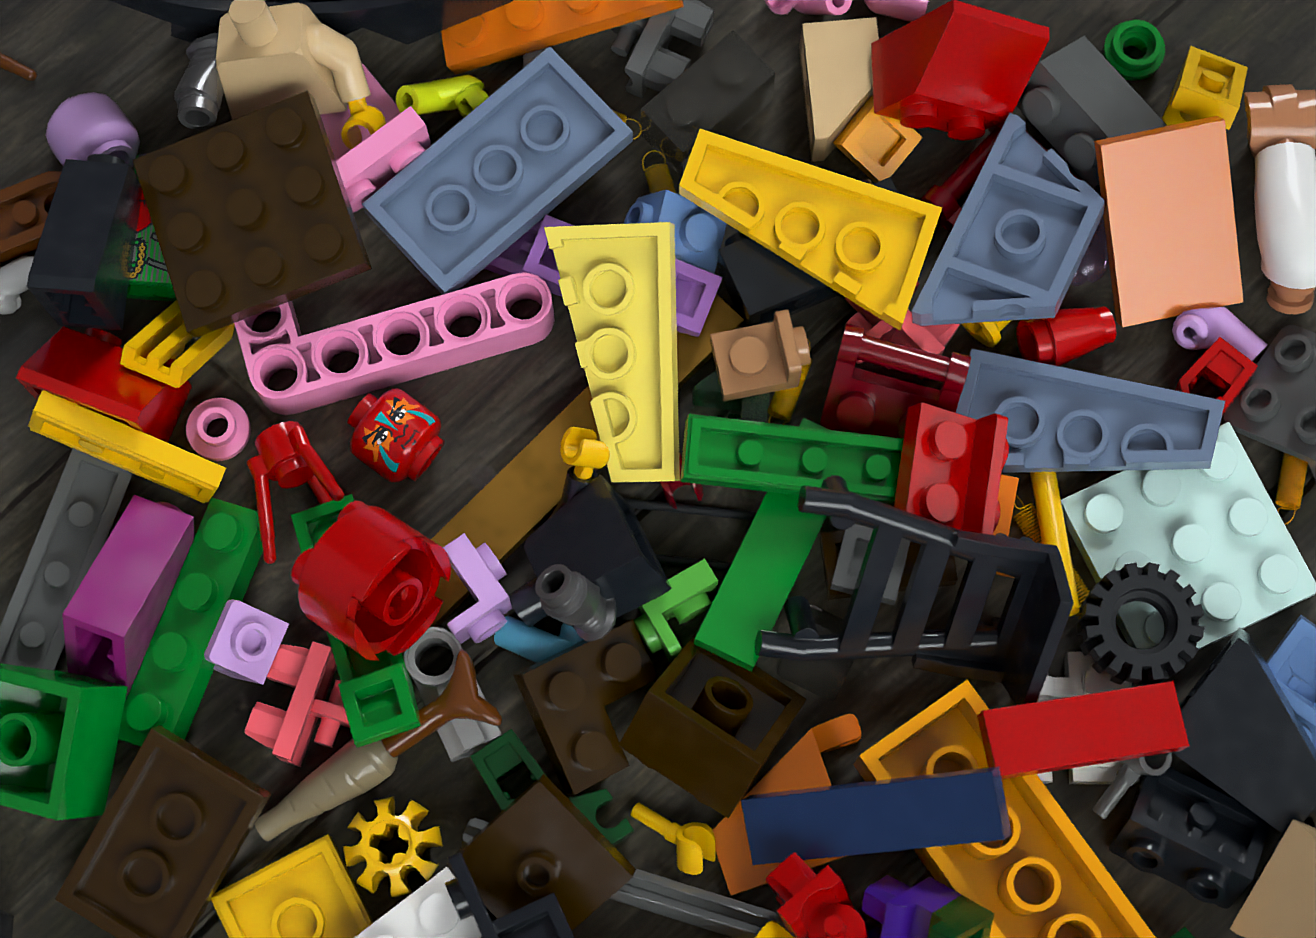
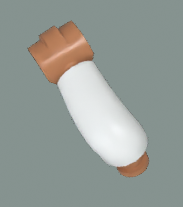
M1292 84L1264 85L1262 92H1244L1248 122L1247 139L1251 153L1255 158L1254 203L1257 241L1261 254V270L1270 279V286L1267 291V302L1270 307L1285 314H1301L1312 307L1314 290L1316 288V90H1295Z

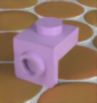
M464 533L443 547L449 556L451 567L477 602L447 624L450 632L460 644L470 637L475 643H479L495 634L507 623L504 614L512 609L508 594L498 582V580L507 575L504 568L486 543L475 549Z
M228 600L206 648L204 657L207 661L215 664L214 670L231 678L264 684L289 624L239 600Z

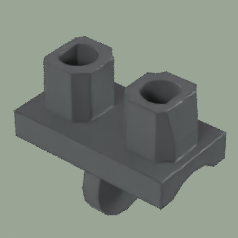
M683 0L684 7L611 28L617 34L611 47L614 53L626 57L633 43L636 44L625 66V73L630 77L626 85V92L643 98L647 88H651L655 91L678 96L688 77L691 60L669 51L667 48L673 36L701 47L713 26L714 10L699 0Z

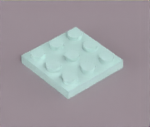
M1230 422L1224 423L1219 427L1210 469L1124 470L1061 499L1065 524L1096 584L1106 574L1114 569L1116 571L1120 570L1125 564L1137 562V567H1144L1150 562L1160 564L1159 572L1166 574L1172 569L1181 575L1177 582L1183 588L1188 584L1192 586L1196 592L1191 597L1194 606L1202 604L1204 616L1199 619V626L1205 627L1203 638L1196 645L1199 650L1234 634L1239 627L1242 629L1247 628L1316 594V582ZM1142 601L1128 602L1120 607L1115 621L1130 647L1144 650L1153 648L1160 643L1164 634V622L1155 607Z

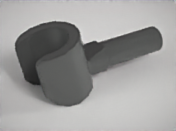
M1165 753L1119 761L1121 768L1117 772L1116 778L1091 810L1105 820L1140 775L1159 776L1165 773L1170 767L1172 754Z

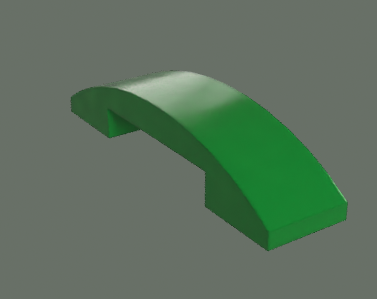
M352 494L344 496L341 501L333 500L291 515L301 553L307 549L314 548L321 536L337 521L341 510L347 504L355 501ZM327 632L341 681L338 687L356 747L359 748L420 727V716L410 674L406 669L404 652L393 656L389 652L383 651L376 654L379 660H368Z

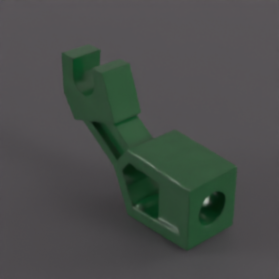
M512 729L470 756L502 811L515 799H511L507 792H502L498 785L499 782L523 766H526L530 771L532 783L545 774ZM607 789L569 798L577 809L613 846L634 833V829L626 818L617 826L609 829L603 828L597 823V811L602 806L613 801Z

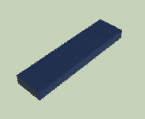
M999 767L749 795L741 800L753 865L780 863L795 852L802 860L997 841L1005 840L1012 835Z

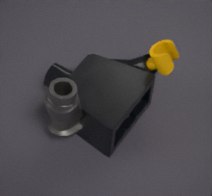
M570 427L562 437L560 451L563 461L568 465L575 466L567 470L562 497L553 513L543 525L526 539L524 545L525 552L536 577L509 594V599L518 616L529 627H532L549 615L572 626L580 638L586 641H595L603 638L612 630L616 618L658 598L671 590L672 587L633 508L602 475L598 476L594 469L603 468L608 463L610 457L608 447L603 441L596 440L597 436L594 430Z

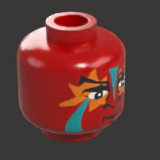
M398 388L388 390L379 399L368 393L359 402L347 421L355 429L350 440V452L390 482H400L406 477L411 478L413 481L419 479L435 460L445 443L439 437L441 430L439 417L408 393Z

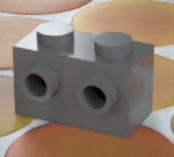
M1085 36L1041 60L1037 64L1016 105L1031 124L1038 129L1067 161L1071 168L1093 189L1100 185L1094 141L1167 126Z

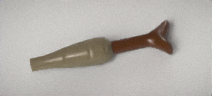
M460 649L456 658L454 672L441 695L418 711L421 722L420 727L359 748L356 747L353 739L350 740L305 777L280 803L256 820L255 827L259 835L264 840L271 841L290 827L320 815L325 811H329L369 791L395 771L400 754L453 719H471L500 726L502 724V717L497 708L478 695L476 673L470 655Z

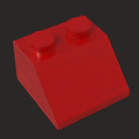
M951 0L871 43L874 114L898 119L900 124L907 128L929 127L948 132V137L954 140L980 138L985 134L986 129L1005 121L1009 113H1013L1050 40L1049 27L958 0Z
M63 326L20 367L16 379L37 401L42 390H45L167 443L192 389V385L188 380L179 388H175L124 367V365L120 364L123 348H121L122 340L109 332L97 328H86L83 334ZM170 358L163 365L170 368L176 359Z

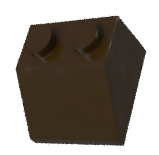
M697 631L650 688L618 746L639 759L648 768L656 770L692 794L699 802L710 806L729 818L759 775L807 699L757 666H754L751 672L693 644L698 633Z

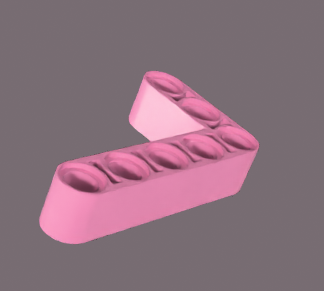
M526 272L498 278L306 335H301L292 301L234 324L250 381L262 402L274 413L291 415L533 345L547 337L552 331L555 319L551 291L546 282L537 275ZM521 299H532L542 306L538 314L530 319L521 320L509 314L512 305ZM271 311L281 314L280 321L274 329L262 333L252 330L254 320L259 315ZM471 316L481 322L480 328L469 337L460 338L449 332L451 324L460 317ZM401 334L416 335L420 338V342L413 352L407 355H396L388 350L390 343L395 337ZM351 351L359 355L357 364L346 373H335L328 370L330 360L340 352ZM281 369L297 371L296 381L290 388L284 391L268 389L269 380L275 372Z

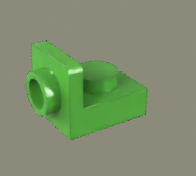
M705 559L668 579L672 589L667 593L638 607L641 616L634 619V623L651 654L662 649L668 661L672 662L681 652V646L667 621L676 617L679 624H682L699 616L711 607L712 602L709 597L717 593L718 580Z

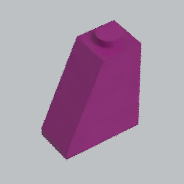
M137 495L133 496L62 614L68 672L128 686L127 699L194 540V516L184 513L178 507L167 502H153Z

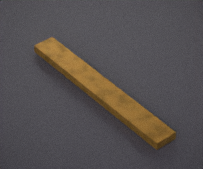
M717 294L699 337L677 332L678 390L713 356L710 334L743 327L744 319ZM589 386L431 540L443 548L465 533L475 549L486 543L500 564H502L551 516L561 500L567 470L575 466L566 464L561 457V441L566 430L570 427L592 429L596 433V440L600 441L590 403L592 396ZM452 567L449 582L442 577L440 578L435 596L443 600V604L430 627H438L470 595V592Z

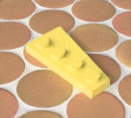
M671 222L544 227L549 248L554 252L560 275L558 282L564 305L568 306L577 342L575 347L581 368L585 369L592 396L590 403L600 441L606 444L610 452L607 467L611 482L680 481L675 224Z

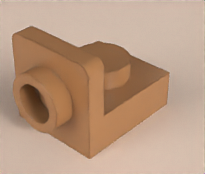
M788 309L775 312L773 322L710 334V344L723 402L799 387L802 373L801 366L810 364V352L804 327H792Z

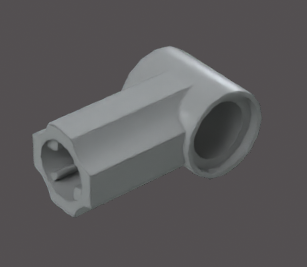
M429 627L421 638L404 653L406 669L412 676L425 706L441 695L454 672L457 655L460 649L463 650L455 636L444 628ZM436 646L450 649L453 652V662L449 670L444 674L434 677L427 676L420 671V659L428 649ZM477 682L478 695L486 700ZM453 719L437 730L451 762L470 757L502 735L498 726L471 719Z

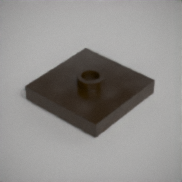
M545 774L540 776L458 851L463 856L484 905L497 919L554 893L571 931L631 880L636 871L632 864ZM448 862L446 866L454 873L450 862Z

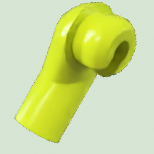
M468 74L404 85L396 93V105L401 113L411 106L418 115L458 108L459 113L465 118L489 96L482 90L484 87L483 82Z

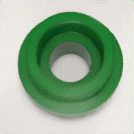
M1143 20L1124 21L1116 25L1108 33L1103 45V56L1124 79L1133 81L1143 80L1152 76L1161 66L1165 56V43L1156 27L1149 22ZM1135 46L1140 49L1143 58L1139 60L1132 59L1124 54L1123 48Z

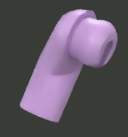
M1224 307L1191 309L1177 316L1173 323L1172 332L1178 345L1189 350L1209 349L1221 337L1253 361L1267 346L1261 338Z

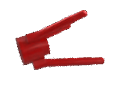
M294 421L272 425L260 433L255 440V447L259 455L247 461L255 484L263 558L267 564H273L277 558L269 479L277 481L281 488L286 489L294 488L307 482L320 505L333 500L341 501L344 498L342 489L312 447L303 426Z

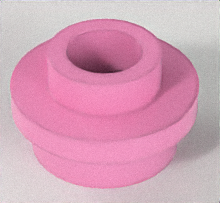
M211 398L203 401L193 409L186 424V435L191 447L201 457L212 461H225L237 456L246 447L251 434V425L246 412L239 404L226 398ZM218 418L228 421V428L222 436L210 437L207 435V427L211 421Z

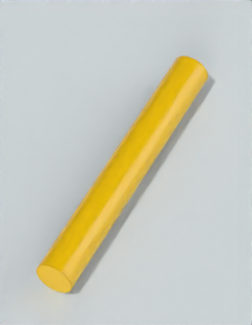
M1030 472L1042 544L1056 545L1059 549L1074 601L1069 617L1074 616L1080 612L1057 475L1056 472Z

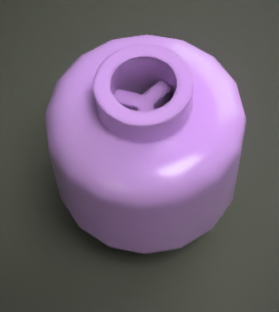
M90 92L65 100L55 110L47 125L46 138L49 147L63 166L66 159L87 161V157L92 154L115 156L124 160L126 164H130L131 167L134 165L133 159L136 158L140 145L137 130L120 107L105 94Z

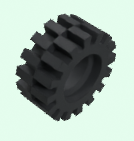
M1137 562L1125 564L1120 570L1116 571L1114 569L1106 574L1091 589L1087 598L1082 602L1079 612L1082 613L1081 620L1077 623V635H1082L1084 640L1080 648L1084 657L1088 654L1092 656L1095 663L1091 667L1099 674L1106 671L1112 675L1109 681L1119 685L1125 681L1131 682L1132 687L1144 686L1149 683H1161L1184 668L1185 664L1193 659L1199 650L1196 645L1203 638L1205 628L1199 626V619L1204 616L1202 604L1194 606L1191 597L1196 594L1195 590L1190 584L1183 588L1177 582L1181 575L1172 569L1164 574L1158 571L1160 564L1148 562L1144 567H1137ZM1132 601H1142L1158 610L1164 622V634L1157 646L1144 650L1136 649L1127 645L1120 638L1116 630L1115 620L1117 612L1122 605Z

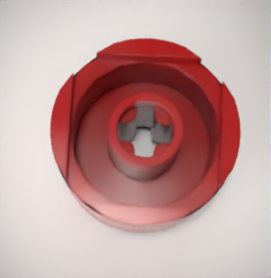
M353 501L341 510L337 521L321 536L314 548L307 549L299 555L292 567L291 578L294 583L299 585V604L302 612L308 619L364 658L379 660L376 654L387 651L393 656L406 651L421 638L433 623L443 604V600L435 596L441 577L448 582L450 581L451 563L445 549L380 507L368 506L362 501Z

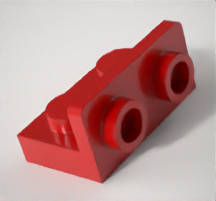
M922 402L908 407L894 507L961 531L993 535L1001 513L998 502L1001 472L1009 453V444L1006 439L1008 417L994 413L980 419H974Z

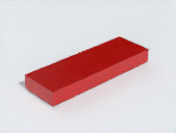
M1173 681L983 710L977 715L988 768L999 767L1002 780L1178 752L1189 746Z

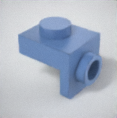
M662 190L637 198L636 202L630 207L624 224L671 222L675 224V259L710 273H715L718 249L721 248L727 223L685 197L669 190Z

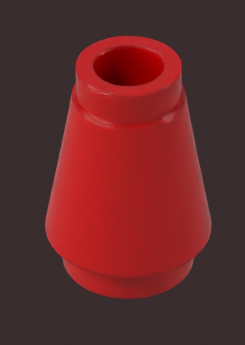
M1106 306L1059 309L1055 318L1020 320L1017 326V342L1023 359L1059 367L1102 347L1104 344L1114 342L1116 338L1115 320L1111 311Z

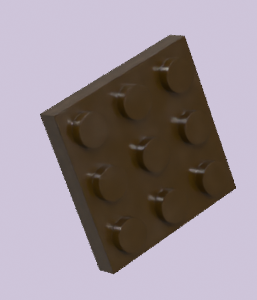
M308 90L133 159L186 330L195 338L372 269L315 98Z

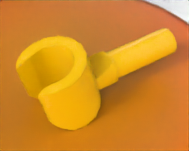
M640 802L633 807L631 817L663 835L666 840L676 845L677 867L680 871L686 874L698 875L703 872V858L711 862L715 861V835L712 828L707 824L698 822L681 826L676 822H671Z

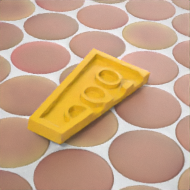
M699 129L679 184V194L901 331L942 207L703 129Z

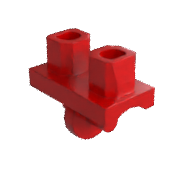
M795 852L765 878L768 886L776 893L775 899L781 906L777 912L788 932L794 938H868L864 920L859 912L854 909L842 880L828 865L816 875Z

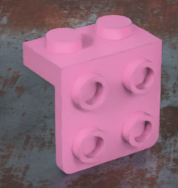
M363 64V70L371 93L370 96L365 97L367 105L375 107L382 112L386 124L372 135L364 126L358 125L362 134V142L350 150L342 141L341 136L342 127L351 116L348 105L347 111L320 115L353 213L363 208V202L431 146L425 122L411 106L401 113L393 99Z

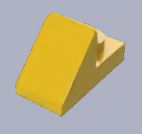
M1190 46L1161 119L1167 126L1219 116L1225 120L1226 129L1230 130L1240 108L1248 67Z

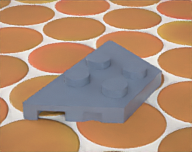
M1009 113L912 309V322L917 325L929 326L1055 318L1104 214L1105 200L1084 180L1075 178L1070 173L1068 164L1052 148L1046 152L1026 132V123L1018 115Z

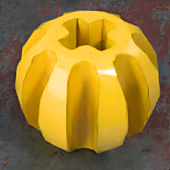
M394 796L374 800L378 811V816L375 820L367 822L358 811L347 827L350 830L360 832L362 839L357 845L343 846L346 867L366 861L367 867L364 873L357 879V883L373 894L377 891L384 877L388 876L391 881L390 893L392 897L412 893L407 879L411 871L418 870L423 878L429 881L439 866L438 864L425 861L423 853L427 848L443 846L440 828L437 826L418 832L419 824L428 815L429 811L413 800L409 801L406 810L399 816L395 815ZM394 830H398L399 837L409 844L406 854L395 853L392 863H388V857L378 850L380 840H391Z

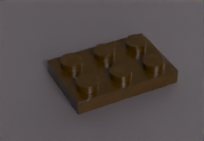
M156 726L150 730L55 900L116 938H189L272 793L164 727Z

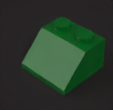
M0 663V805L53 820L103 815L106 808L128 686L76 673Z

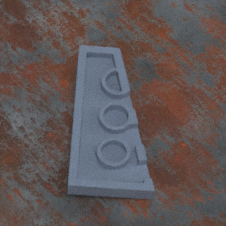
M971 348L969 355L971 356V362L955 413L974 419H980L994 413L1008 417L1006 439L1009 444V453L1001 473L1210 469L1225 401Z

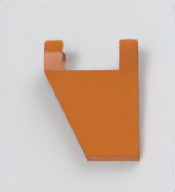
M846 714L811 728L744 798L756 794L832 786L821 754L852 745L861 739V728L854 714ZM741 801L730 817H724L713 829L715 851L730 895L733 896L767 884L765 878L782 862L753 865ZM846 856L803 861L812 869Z

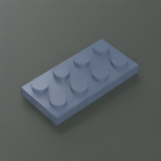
M549 46L363 202L362 206L367 216L442 295L461 289L544 218L545 215L551 212L633 142V131Z

